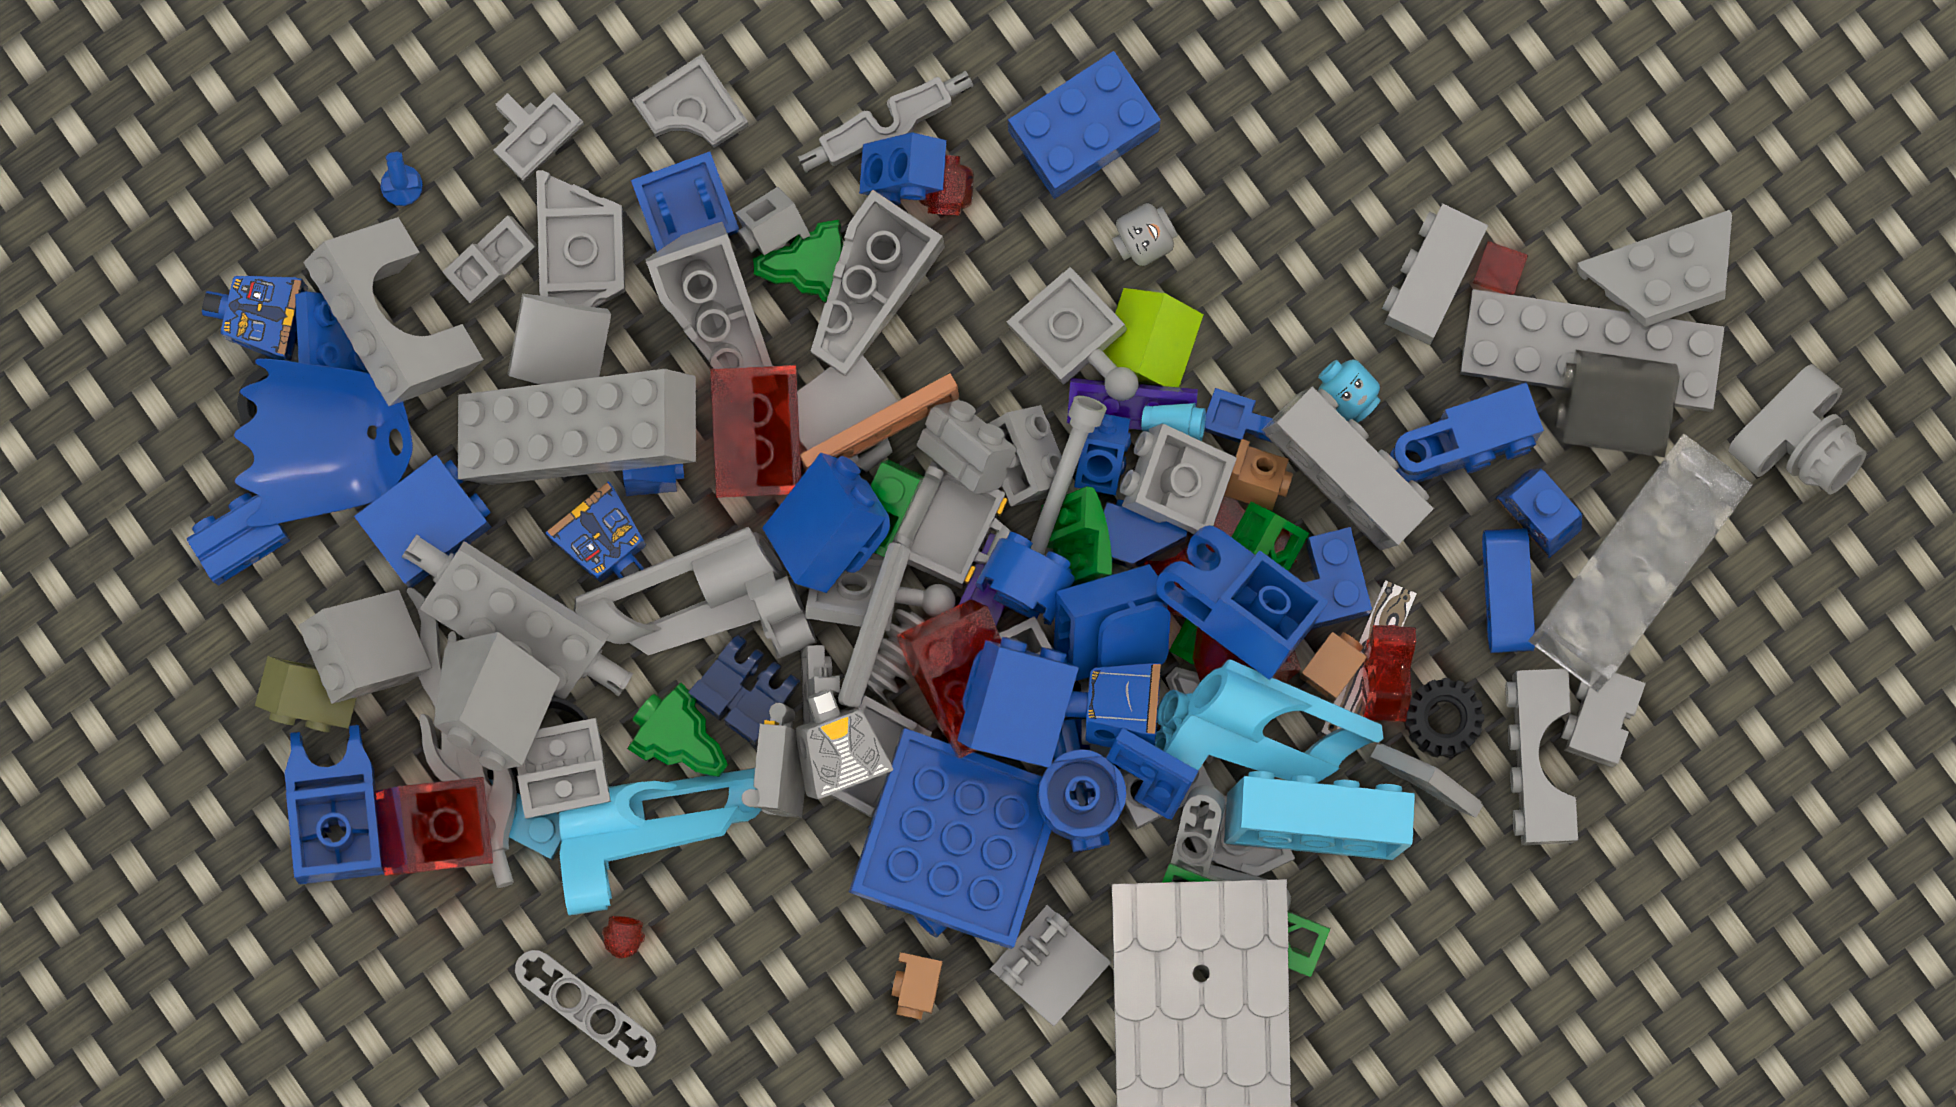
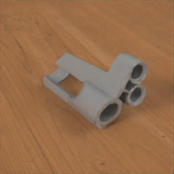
M749 527L575 597L574 612L608 633L609 636L606 641L615 644L630 643L647 655L761 620L766 638H771L777 659L817 643L811 623L808 618H805L806 611L798 591L787 576L782 561L769 542L760 533H753ZM688 571H694L706 599L648 624H642L627 617L614 604L616 600Z

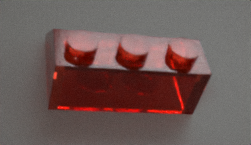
M796 365L709 368L716 498L789 494L801 479Z

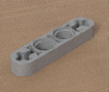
M530 950L518 958L515 964V974L518 981L609 1052L631 1067H644L654 1060L658 1047L654 1036L560 963L539 950ZM540 958L543 959L545 963L542 969L552 978H554L556 970L563 974L561 978L553 983L548 996L542 992V989L548 986L547 983L537 977H534L531 981H528L526 978L529 971L524 966L528 960L536 963ZM567 983L577 985L582 994L579 1004L573 1008L562 1007L557 999L559 989ZM602 1009L611 1011L616 1019L614 1029L605 1035L596 1033L591 1025L593 1015ZM624 1022L631 1025V1029L625 1032L629 1037L637 1041L642 1036L647 1039L644 1047L649 1052L645 1058L637 1055L633 1060L630 1059L628 1054L631 1049L621 1040H619L616 1048L610 1044V1041L620 1034Z

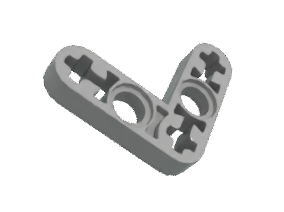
M1201 785L1191 790L1183 808L1171 863L1214 881L1268 880L1211 865L1224 814L1225 800L1223 795L1212 786ZM1201 801L1208 802L1210 809L1204 824L1197 823ZM1190 836H1198L1206 842L1207 849L1200 853L1192 852L1185 846L1184 840ZM1174 875L1172 882L1180 883L1183 882V879ZM1287 889V910L1289 911L1291 895Z

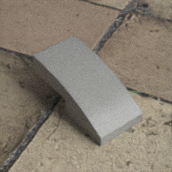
M507 215L478 244L472 243L443 273L469 303H473L538 249V245L512 216Z

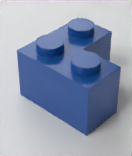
M1351 527L1309 537L1306 542V548L1315 580L1304 583L1329 601L1311 630L1368 616L1372 611V606Z

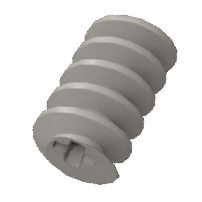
M900 609L895 611L894 615L900 625L897 626L891 623L890 631H885L889 638H882L867 684V688L887 704L889 703L883 694L884 689L895 693L900 691L894 681L895 676L909 680L911 677L905 668L906 663L917 667L921 666L922 663L916 655L917 650L928 654L932 653L933 650L927 642V638L931 637L939 641L943 639L933 627L912 611L910 613Z

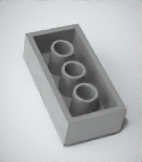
M1312 386L1296 394L1262 431L1379 550L1398 546L1433 510V507L1427 502L1429 499L1427 492L1415 481L1410 480L1407 482L1396 471L1399 468L1397 462L1384 450L1381 449L1377 452L1366 441L1369 435L1360 424L1353 419L1347 422L1336 411L1339 405L1328 392L1321 388L1317 391Z

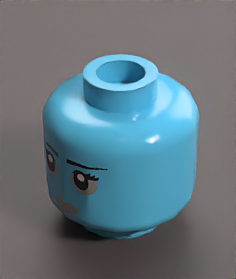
M1352 359L1342 364L1335 360L1318 377L1322 381L1319 389L1325 390L1336 400L1339 405L1336 411L1346 421L1350 419L1357 423L1362 421L1381 401L1378 397L1380 391L1378 381L1357 360Z

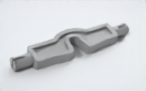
M963 71V73L945 82H942L941 78L936 77L918 87L894 95L887 101V107L894 120L891 126L881 127L870 111H862L840 127L819 138L821 146L798 156V159L805 172L828 160L832 166H836L861 153L865 143L911 133L917 123L952 105L951 97L973 87V83L968 73Z

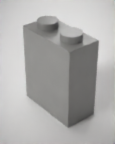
M399 590L322 609L298 625L331 704L408 683L432 668Z

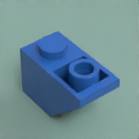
M1118 499L1116 505L1108 502L1106 504L1104 514L1109 531L1113 564L1133 569L1185 542L1188 531L1167 521L1157 523L1122 506L1124 500Z

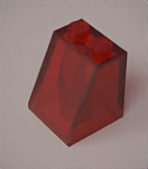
M484 777L398 786L375 791L385 876L493 863Z

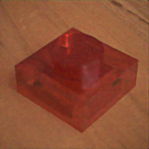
M1488 241L1473 283L1499 293L1514 295L1528 255Z

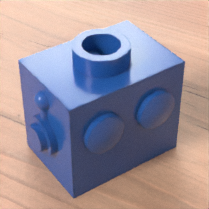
M1105 414L1101 426L1095 427L1094 432L1088 434L1078 462L1075 488L1081 489L1088 486L1093 487L1096 492L1116 495L1119 477L1125 472L1127 464L1124 452L1128 451L1131 444V434L1128 433L1130 419Z

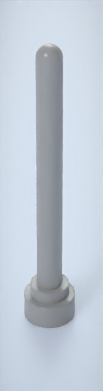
M1075 396L1068 413L1071 418L1070 425L1072 430L1031 539L1033 543L1031 549L1044 555L1087 436L1089 433L1094 432L1095 427L1101 426L1107 410L1104 404L1090 397Z

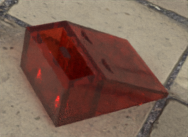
M970 599L896 635L913 677L959 759L976 751L957 741L965 715L963 696L976 655L984 648L986 640L1001 643V637L988 606Z

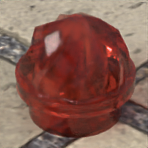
M625 916L609 917L608 926L603 927L602 930L605 949L619 959L627 958L637 953L641 943L645 940V934L642 933L643 922Z

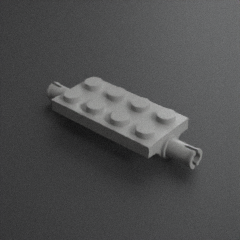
M416 534L402 555V558L411 561L434 576L433 581L436 584L419 608L420 610L465 639L495 632L501 633L561 678L554 692V696L565 700L581 677L585 678L587 675L614 692L617 696L621 694L630 681L633 673L626 671L601 654L603 651L601 648L609 636L608 633L464 541L455 555L450 553L448 556Z

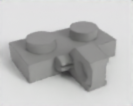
M554 92L537 108L530 102L524 109L507 93L495 105L497 110L509 121L503 128L508 136L493 151L525 182L584 123Z
M824 645L806 646L801 650L804 724L815 720L807 699L809 696L830 689L834 696L840 693V676H832V660L830 656H825Z

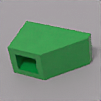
M889 459L881 462L871 484V488L890 519L888 534L874 552L885 557L888 545L892 543L895 535L898 533L924 479L923 475Z

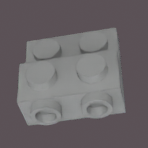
M1166 424L1149 428L1148 432L1143 431L1134 447V454L1140 456L1135 471L1129 470L1120 486V493L1126 495L1122 506L1157 523L1167 521L1193 534L1204 526H1213L1237 458Z

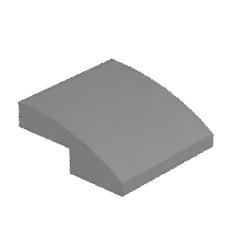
M522 294L508 375L536 384L599 377L611 319L610 311L605 308L567 304L564 298Z
M592 718L538 729L523 766L517 767L519 775L517 778L525 819L611 802L597 719Z

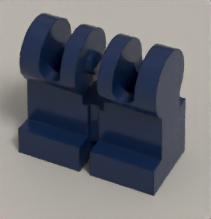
M736 635L704 676L690 689L688 694L693 699H696V704L719 721L730 710L724 719L725 725L751 745L757 747L760 724H764V720L770 721L769 710L771 706L775 703L786 705L801 681L791 674L778 689H772L770 684L781 669V666L774 661L757 676L758 682L751 692L745 689L742 685L750 676H754L757 673L764 653L756 649L746 662L742 664L737 663L736 659L745 648L747 641L740 635Z

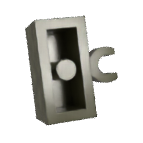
M268 656L255 706L269 711V719L272 721L294 725L297 718L306 720L305 726L308 728L330 732L332 725L349 728L357 697L331 704L315 665Z

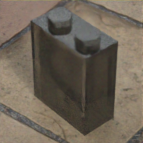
M1575 350L1573 363L1566 362L1564 367L1562 388H1568L1566 403H1558L1555 418V428H1561L1563 443L1665 458L1680 379L1677 364Z

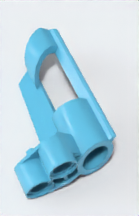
M1229 659L1223 667L1209 673L1199 683L1193 693L1184 694L1173 689L1165 694L1158 707L1157 722L1161 725V729L1156 732L1155 746L1196 770H1199L1208 755L1257 771L1271 772L1275 774V777L1291 781L1292 776L1304 775L1317 778L1318 783L1339 770V764L1348 755L1367 744L1379 743L1384 738L1381 724L1275 678L1269 680L1258 671ZM1292 711H1304L1341 727L1314 743L1305 753L1265 737L1262 732L1272 719Z
M755 768L722 773L720 777L708 775L670 782L647 781L609 787L611 802L559 812V828L562 839L559 854L568 915L608 910V906H611L609 899H612L607 870H610L609 861L723 836L731 824L747 822L755 818L762 809L748 807L742 802V794L746 790H758L753 787ZM729 787V796L724 808L645 820L642 802L644 800Z

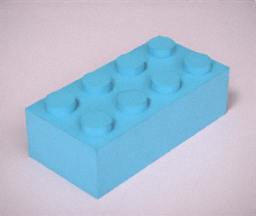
M1253 771L1249 772L1248 776H1244L1227 793L1224 844L1393 860L1409 848L1413 842L1415 793L1402 792V787L1399 785L1379 784L1376 785V789L1359 788L1360 783L1353 780H1336L1333 785L1318 784L1317 778L1312 776H1292L1291 781L1274 779L1275 774L1271 772Z

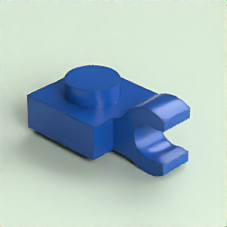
M1215 388L1206 413L1204 432L1238 443L1241 442V439H1244L1246 432L1259 439L1273 443L1262 431L1272 418L1253 413L1255 400Z

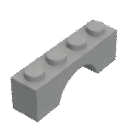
M1568 669L1516 671L1512 675V682H1506L1505 685L1507 707H1514L1515 724L1508 725L1509 750H1516L1517 767H1511L1510 769L1512 793H1519L1520 809L1513 810L1514 835L1521 836L1522 845L1574 843L1578 841L1576 797L1554 787L1544 775L1539 761V745L1545 730L1552 722L1566 716L1571 711Z

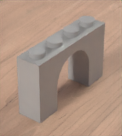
M399 217L326 240L303 262L388 406L463 380L484 360L463 324L429 336H414L393 326L379 310L373 295V282L400 273L420 253Z

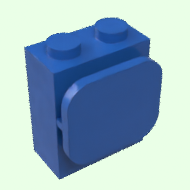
M820 453L762 528L795 584L824 593L829 591L844 571L849 573L859 571L886 538L890 527L888 513L869 483L860 477L859 467L847 457L840 456L836 458Z
M1150 564L1056 591L1054 650L1066 653L1065 661L1079 667L1075 681L1090 677V671L1098 667L1160 663L1162 665L1167 659L1171 614L1168 610V604L1157 594L1156 581L1158 575Z
M1002 637L1000 644L986 640L984 648L976 655L963 696L965 715L957 741L971 749L1050 768L1079 667L1065 661L1067 654L1061 651L1042 647L1040 654L1026 651L1027 643L1015 639Z

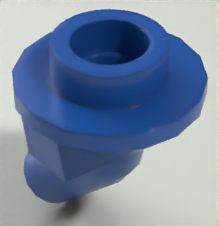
M389 153L386 155L388 170L381 179L382 194L389 203L396 206L410 205L419 198L422 192L423 182L421 176L414 168L404 165L402 153Z

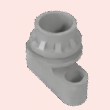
M1810 364L1801 370L1740 431L1728 450L1731 455L1757 477L1767 473L1788 453L1791 456L1786 470L1792 476L1799 475L1798 478L1804 484L1820 486L1828 494L1837 492L1851 480L1863 464L1867 454L1857 444L1853 430L1847 425H1842L1843 420L1837 414L1829 415L1821 420L1839 399L1842 388L1814 364Z

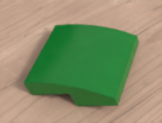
M1088 486L1065 496L1047 548L1054 549V553L1071 562L1069 568L1072 570L1071 574L1075 577L1071 587L1112 575L1111 543L1105 514L1095 489Z

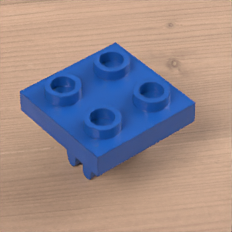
M711 152L631 180L657 252L681 235L719 222H723L728 236L738 233L739 227Z
M306 291L295 294L299 363L369 373L359 355L355 352L352 343L337 318L333 315L322 293Z

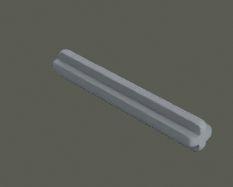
M890 543L888 545L838 696V703L843 706L859 708L910 556V548L898 543Z

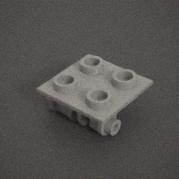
M1046 905L1017 938L1015 947L1012 949L1008 948L990 970L1052 1026H1055L1109 966L1111 961L1072 928L1069 922L1060 914Z

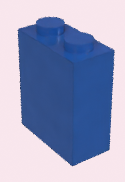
M437 455L354 516L409 588L414 587L430 575L411 561L402 558V555L416 534L449 556L450 553L455 555L464 541L471 544L492 528L485 519L491 512L477 493L468 497L460 486L465 480L458 479V468L451 459L443 464Z

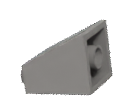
M499 632L447 643L443 656L434 726L447 735L449 742L455 746L466 748L479 757V763L490 770L502 771L503 769L523 766L561 678Z

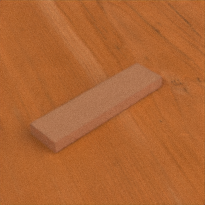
M949 373L800 454L804 469L807 471L820 453L836 458L844 456L850 459L927 417L931 408L935 405L958 400V386Z

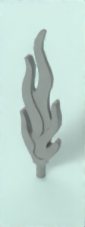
M408 588L407 593L418 609L421 620L420 640L432 668L418 677L436 708L442 670L438 621L419 609L426 598L416 589ZM451 631L448 634L447 643L460 640V635L455 631ZM421 714L419 721L422 732V746L427 763L434 774L459 798L463 807L460 808L448 796L440 795L438 801L441 809L451 824L479 848L482 856L489 858L497 888L513 884L514 881L505 855V851L509 850V834L514 819L517 799L516 783L511 768L493 771L494 781L492 785L487 775V768L479 763V757L466 748L455 746L449 742L444 732H442L441 750L438 746L432 719L428 715Z

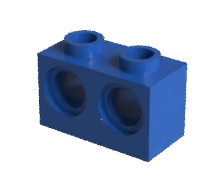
M911 132L863 144L859 194L869 195L874 190L895 205H900L901 199L924 200L926 194L942 191L947 140Z

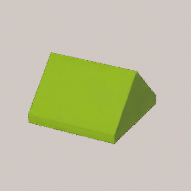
M1123 288L1115 314L1125 324L1127 331L1103 352L1117 367L1131 369L1136 374L1140 383L1180 387L1204 314L1166 293Z

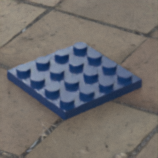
M904 728L901 731L891 761L893 771L887 773L849 893L1012 949L1015 947L1051 833V829L1040 815L1037 804V791L1042 776Z

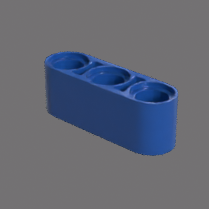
M1526 528L1483 530L1482 550L1490 653L1534 651L1535 627L1528 531Z

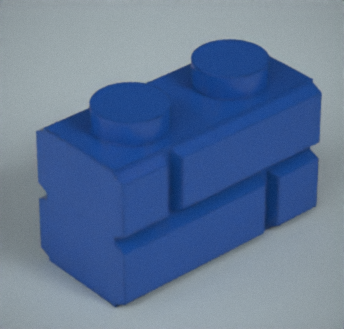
M246 493L236 498L228 505L231 510L217 520L214 515L204 518L192 527L194 534L186 538L208 576L218 586L291 541L281 523L260 527L246 525L248 517L255 513L260 506L261 498L258 495L252 497L250 493Z

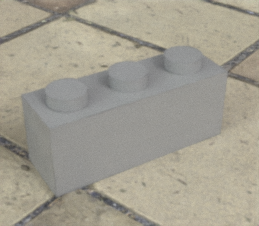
M1443 203L1437 215L1429 211L1418 233L1425 237L1420 251L1410 250L1400 272L1407 274V277L1401 289L1392 287L1382 307L1383 310L1389 312L1384 324L1430 345L1488 225Z

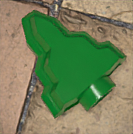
M840 220L817 223L815 230L809 232L810 236L802 239L797 235L790 246L772 250L766 255L761 254L753 259L755 276L774 284H793L801 294L818 295L822 303H826L834 278L835 267L843 248Z
M680 682L663 700L656 694L651 695L633 718V722L640 728L627 749L645 761L655 757L668 766L684 763L696 773L720 777L728 767V763L719 744L706 733V718L695 708L696 699H693L688 694L689 690Z

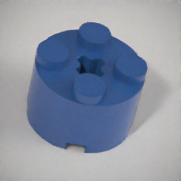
M1010 531L1006 539L999 538L975 585L982 592L985 591L987 586L997 591L993 598L997 602L1028 618L1035 616L1037 619L1039 614H1042L1044 624L1051 625L1056 613V591L1071 587L1075 581V577L1071 574L1072 570L1069 568L1071 562L1051 551H1048L1046 556L1031 549L1033 543L1030 540Z
M1091 750L1070 751L1051 763V767L1047 768L1044 772L1037 791L1038 809L1047 826L1054 833L1077 841L1094 839L1107 832L1120 817L1126 801L1125 781L1119 769L1108 761L1106 757ZM1077 785H1083L1085 792H1092L1093 797L1087 800L1085 806H1079L1078 800H1071L1070 794L1075 792Z

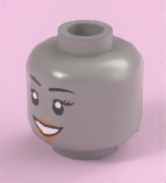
M1146 203L1117 219L1116 228L1119 235L1112 238L1124 261L1132 257L1139 266H1146L1170 253L1174 248L1173 238L1177 237L1178 234L1162 206L1156 209L1152 204Z

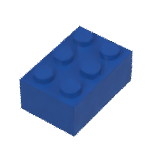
M1113 51L1009 118L1008 132L1052 197L1056 199L1159 132L1161 119Z

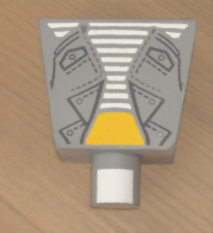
M831 689L818 692L807 698L815 720L796 727L795 733L805 792L808 797L821 799L893 771L886 753L861 709L848 707L839 710Z

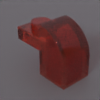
M1373 625L1370 639L1366 640L1364 652L1367 658L1363 662V717L1370 720L1406 722L1412 695L1410 668L1416 645L1415 627Z

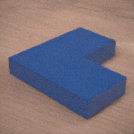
M1124 728L1121 729L1106 757L1111 763L1143 780L1134 798L1135 801L1170 820L1174 817L1199 772Z

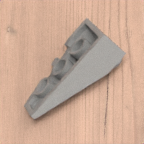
M874 190L871 191L848 224L843 248L833 274L832 285L827 301L824 304L811 348L813 355L845 376L848 375L911 295L945 248L942 235Z
M723 222L681 235L646 259L660 302L673 315L686 335L707 358L710 365L739 402L780 389Z

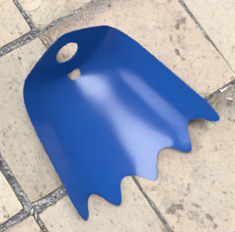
M277 359L255 360L257 365L267 370L269 376L240 390L244 397L256 404L257 413L250 422L240 427L234 433V437L248 446L254 455L252 466L237 476L235 483L244 489L256 493L261 498L257 511L246 520L247 526L275 525L362 506L374 502L399 483L413 451L411 430L403 402L388 406L381 392L375 386L371 375L366 372ZM372 425L377 427L375 440L367 435V429ZM393 429H397L402 436L403 447L399 455H394L389 444L390 432Z

